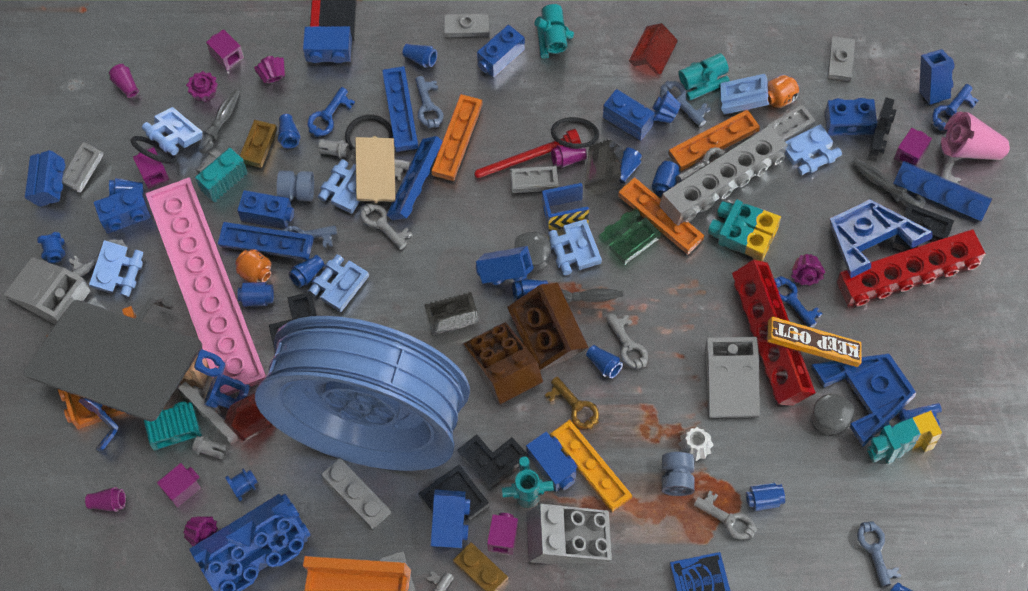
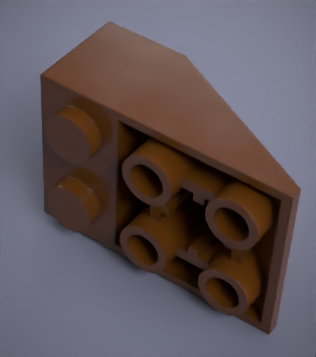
M506 322L463 343L487 387L499 404L543 382L536 359Z

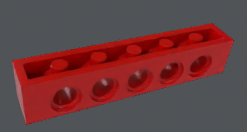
M972 229L871 262V269L850 278L848 270L842 271L836 283L848 307L853 305L862 306L871 299L877 297L884 299L893 292L899 290L905 292L912 289L914 285L920 283L926 285L941 276L951 277L960 270L966 268L967 270L975 269L980 266L986 253L975 231ZM952 253L957 254L960 258L954 257ZM930 261H935L938 265H933ZM907 268H913L916 272H910ZM885 275L892 276L894 280L886 278ZM862 282H868L872 287H867Z
M753 259L732 273L735 281L734 286L739 292L742 308L748 317L750 331L754 337H757L758 353L764 362L765 373L770 379L774 398L778 404L794 406L816 392L801 351L767 342L768 320L771 317L789 321L769 264Z

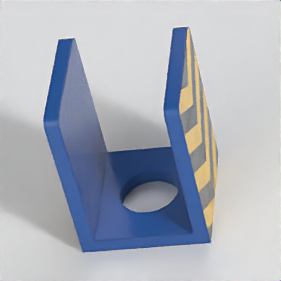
M582 183L542 191V208L548 231L563 229L564 225L584 219L589 223V207L553 214L550 211L551 206L582 200Z

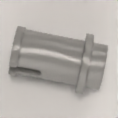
M321 139L318 147H322L318 149L319 154L335 155L339 159L348 156L349 144L345 143L344 140L335 142Z
M216 149L208 151V156L195 169L196 172L199 174L219 157L221 153Z
M202 435L195 438L192 450L196 451L198 455L203 453L222 460L224 454L215 449L226 451L227 445L206 439V436Z

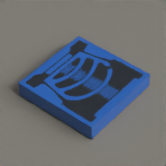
M720 552L673 561L669 564L676 591H730Z

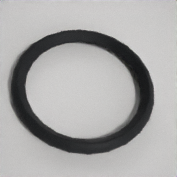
M367 114L354 119L345 132V141L349 144V149L351 151L355 149L350 141V132L358 122L366 119L378 120L388 129L389 138H393L390 123L381 116Z
M567 117L556 121L552 125L551 135L560 145L579 149L593 145L599 138V130L592 122L586 119ZM579 122L590 126L595 135L589 142L575 144L561 140L556 135L555 130L562 123Z
M133 136L130 139L132 146L136 150L153 160L166 164L175 163L177 160L176 155L165 152L172 159L164 158L149 152L136 142H145L162 150L159 147V143L155 140L152 141L143 136Z

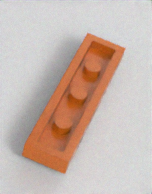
M460 94L432 168L433 176L451 181L455 180L483 105L481 99Z
M745 110L669 149L668 154L673 162L679 166L681 172L700 162L710 148L718 147L724 150L759 131L760 126L751 113Z
M635 177L618 192V197L687 255L704 240L705 235L689 222L684 221L677 226L659 206L661 199Z

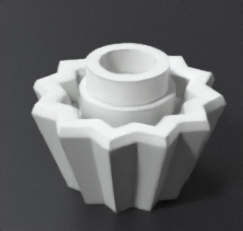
M698 427L686 430V433L680 435L681 441L678 443L681 447L680 452L692 454L695 461L705 459L706 455L711 454V448L714 444L711 442V436L704 429H699Z

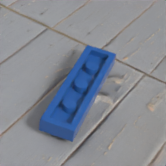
M405 66L384 69L382 72L395 150L400 152L418 149Z
M433 136L422 139L395 196L396 200L392 202L386 215L391 220L406 219L411 214L412 206L422 191L421 187L425 178L431 172L430 168L443 142L439 137Z
M903 161L893 182L895 185L906 188L979 221L983 220L992 201V198L905 161Z
M223 222L218 245L224 248L244 251L255 249L263 254L309 260L314 237L308 234Z

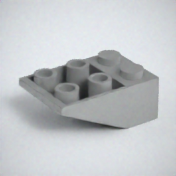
M32 257L4 293V297L56 325L74 300L84 301L91 290L80 276L63 267Z
M757 337L707 338L705 362L709 418L759 417V356Z
M539 504L527 512L529 562L570 564L612 561L609 511Z

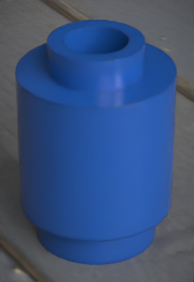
M663 161L658 166L651 185L652 190L657 196L662 197L664 192L677 185L676 176L680 174L677 164L671 161Z
M247 282L238 288V302H242L244 307L273 304L274 289L272 284H267V282Z
M775 482L750 486V492H746L748 507H753L755 512L779 508L781 504H785V493L782 484H775Z

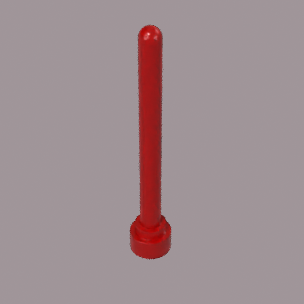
M576 129L566 131V134L561 138V140L569 143H581ZM556 141L547 143L477 169L474 175L476 178L485 177L550 153L552 149L563 145Z

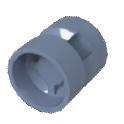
M279 170L277 176V196L289 198L290 201H293L296 197L298 201L312 202L314 197L313 172L301 171L295 175L293 171Z
M669 452L662 455V472L665 475L662 476L661 492L671 496L693 494L695 491V477L691 473L694 472V456L686 452Z

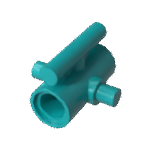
M558 4L544 6L541 11L542 16L537 17L534 25L537 27L540 56L542 59L549 58V53L558 54L564 52L567 49V39L571 40L574 37V32L569 30L564 24L563 9Z
M722 53L713 55L701 62H693L690 66L678 71L680 82L686 90L696 87V89L686 93L689 101L721 88V83L730 81L727 75L717 79V77L729 72L727 60Z
M521 457L519 460L520 472L515 478V483H512L509 487H503L502 495L503 498L513 496V499H516L521 507L532 508L538 504L540 495H544V492L554 491L553 481L542 482L538 474L530 470L529 459Z

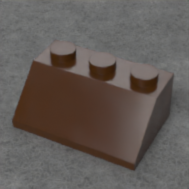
M558 282L540 284L507 307L525 347L536 359L540 371L571 359L588 348Z

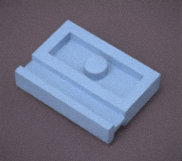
M760 74L721 83V109L723 114L769 105L766 75Z

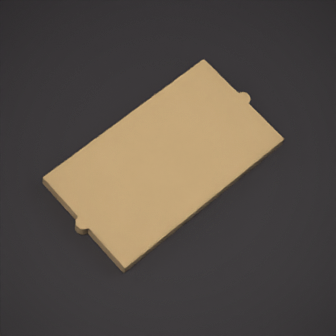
M376 136L372 138L356 137V201H373L374 203H378V201L395 202L394 138H377Z

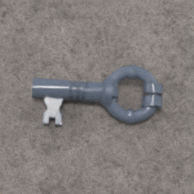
M419 76L415 79L422 101V106L418 110V119L427 128H438L443 121L444 114L439 107L431 102L428 93L430 89L438 90L437 81L425 82L424 77ZM432 110L437 113V119L427 120L423 114Z
M667 80L660 87V97L662 98L666 91L671 90L674 86L677 87L681 92L676 97L681 104L680 108L699 127L703 126L706 123V120L703 118L704 114L708 113L711 108H706L707 104L704 103L701 109L695 110L686 101L684 85L677 81L669 82Z
M336 225L307 231L296 226H288L281 230L312 235L314 239L323 238L324 248H327V245L333 247L331 238L332 235H337Z
M874 521L862 522L858 529L857 540L864 549L868 550V553H871L881 587L890 586V579L892 577L894 579L900 578L901 574H897L899 567L886 569L881 553L882 547L885 544V534ZM875 531L879 542L868 544L863 534Z

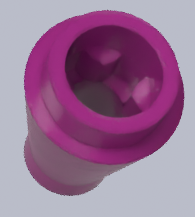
M118 64L110 69V81L127 98H132L139 93L129 67L124 64Z
M557 146L551 150L553 166L564 168L587 159L586 148L577 149Z
M112 487L87 494L85 504L87 509L118 512L119 509H124L126 495L123 489Z

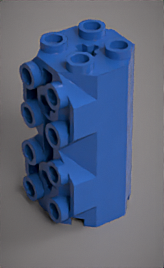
M284 493L283 495L277 494L189 550L214 591H242L254 583L260 570L267 566H282L298 556L311 534L306 525L301 521L300 515L293 503L290 502Z

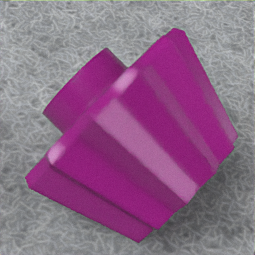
M267 56L261 59V63L254 67L258 76L267 84L277 82L285 77L283 57L274 58L273 56Z
M202 71L194 73L193 77L188 78L189 82L186 84L189 88L188 93L199 102L203 101L205 103L215 97L217 91V77L212 76L211 72L205 73Z
M812 254L800 255V258H797L794 263L791 277L794 278L796 283L811 286L812 284H818L819 280L824 279L825 270L817 256Z
M212 516L191 517L184 526V538L192 546H195L217 532V521Z

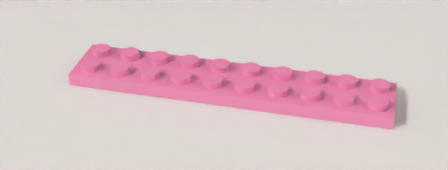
M190 177L145 193L196 333L202 343V349L218 355L225 362L226 366L223 375L237 379L245 385H250V387L260 384L266 378L264 369ZM206 358L210 369L218 368L211 359ZM228 385L220 387V392L228 396L240 391Z

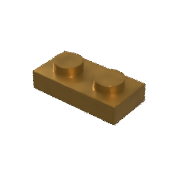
M254 119L240 153V157L243 158L245 164L262 168L277 132L275 124Z
M472 542L453 559V563L483 591H497L508 580V576Z

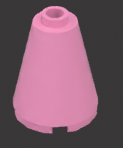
M959 111L955 113L945 125L944 129L947 130L946 137L941 139V146L944 154L950 157L1001 160L1009 153L1008 139L969 112Z

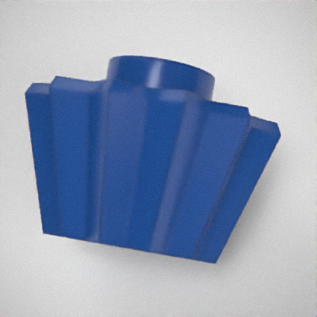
M666 91L662 98L658 97L652 107L655 110L654 121L671 123L676 117L681 104L669 91Z

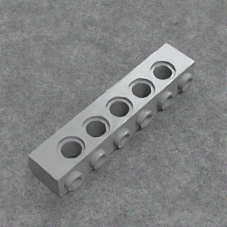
M768 126L664 192L659 206L677 226L684 221L689 222L701 210L706 211L711 208L718 199L727 198L738 186L740 188L745 186L755 175H762L772 164H779L785 158L788 144Z

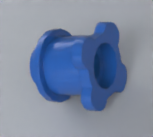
M53 232L50 235H42L37 238L38 243H41L43 249L41 253L43 260L48 263H57L65 257V250L62 249L65 240L61 238L59 232Z
M244 468L241 469V473L231 479L229 476L225 477L239 501L243 500L241 496L252 489L255 491L254 485L258 483L252 471L246 472Z

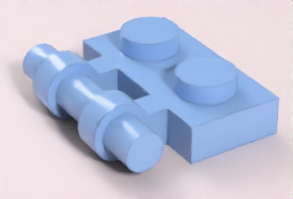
M173 107L154 116V125H150L148 122L142 125V130L146 132V136L152 141L158 142L162 150L172 155L177 154L179 148L175 146L179 143L183 148H186L202 139V131ZM166 132L168 136L165 137L161 133Z
M821 124L785 141L788 144L785 155L792 165L799 162L802 163L801 166L797 167L800 175L811 174L817 171L818 167L824 164L829 165L835 162L836 158L842 156V152L838 147L833 150L828 149L832 146L833 140ZM819 153L820 155L815 159L810 158L811 156Z
M341 159L338 165H334L328 181L323 182L320 187L321 191L318 198L325 202L329 195H333L331 199L332 205L352 214L360 202L356 201V164H353L349 171L346 169L349 163ZM339 179H344L339 187L335 186Z
M586 219L564 225V235L558 236L556 230L548 232L551 250H554L557 259L555 261L558 268H561L563 275L572 273L570 264L575 262L578 270L602 263ZM569 244L572 253L565 254L563 246Z
M104 240L89 287L113 294L115 285L122 287L120 295L129 297L131 290L135 289L137 283L135 278L138 270L142 268L143 262L141 260L144 253L134 250L132 258L125 257L127 247ZM122 265L129 267L125 278L119 277Z
M336 254L332 260L325 264V270L321 275L314 278L312 281L313 285L308 292H311L312 296L316 297L320 290L324 291L320 296L321 300L337 311L342 312L367 280L369 273L351 261H348L344 267L340 266L344 259ZM333 274L337 275L331 284L327 282Z

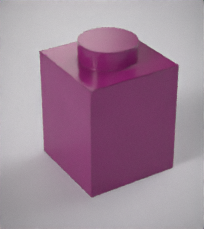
M224 29L212 35L206 42L210 55L226 71L244 58L241 46Z
M911 127L899 145L894 160L901 164L905 161L917 166L928 150L932 138L924 132L917 131Z
M154 147L148 150L149 152L158 155ZM140 152L133 156L148 189L169 180L162 162L153 160Z
M182 463L157 482L161 490L177 508L201 489L197 482L200 477L191 467L186 469Z
M509 513L492 515L487 542L488 551L509 555L514 554L518 518H514Z

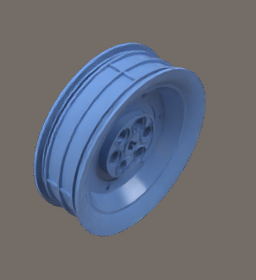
M310 316L298 318L284 324L277 331L274 339V358L270 362L268 375L257 387L255 402L263 416L280 431L319 452L348 462L380 469L399 471L426 470L438 467L451 458L455 447L453 430L457 426L458 413L468 401L470 386L460 368L443 353L423 341L398 330L346 317Z

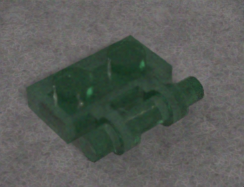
M637 209L632 210L630 213H624L619 221L613 225L609 224L604 228V232L598 236L603 243L609 239L614 240L609 244V249L624 265L661 238V233L646 217L639 223L636 221L641 216ZM625 227L630 228L623 235L620 233V231Z

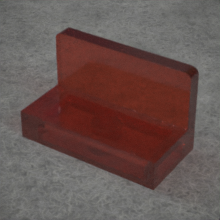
M662 23L646 26L629 62L634 67L647 64L657 75L662 74L678 40Z
M255 393L230 405L224 423L242 441H246L273 426L258 409L255 402Z

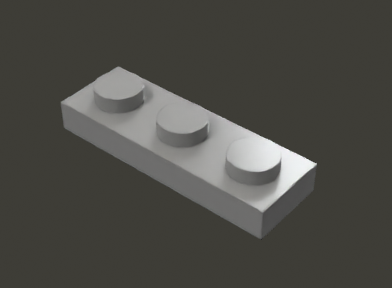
M185 381L178 387L183 398L188 403L192 402L196 411L231 446L238 440L235 433L237 427L229 418L223 420L219 416L221 411L218 407L211 408L204 405L205 400L203 397L205 395L196 385L191 387Z
M341 458L321 474L322 478L372 530L391 514V510Z

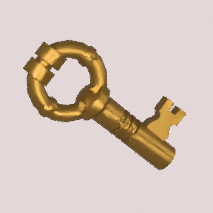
M558 376L551 381L554 387L545 396L547 398L550 396L549 401L553 402L555 397L561 394L571 406V419L575 426L591 430L594 428V425L596 426L599 423V410L596 404L590 401L578 400ZM583 407H588L593 412V415L589 418L590 421L586 420L582 423L577 418V412H580Z

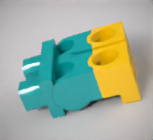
M737 199L734 204L722 201L718 208L717 216L725 218L726 221L722 223L713 219L709 226L708 234L718 238V245L726 246L731 250L742 252L753 257L754 260L763 261L779 229L781 216L748 204H743L742 201Z
M932 411L902 421L894 425L893 428L891 425L883 427L880 435L871 439V446L867 447V452L873 463L885 459L886 463L889 464L894 462L896 458L904 456L907 451L920 446L924 452L934 449L942 435V431Z

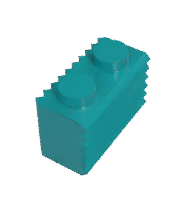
M229 147L196 175L195 180L198 183L199 189L211 201L217 202L220 196L227 193V190H230V187H234V184H237V181H241V178H244V175H248L243 158Z
M179 402L173 408L162 410L156 420H144L149 444L154 451L202 436L197 412L192 402Z

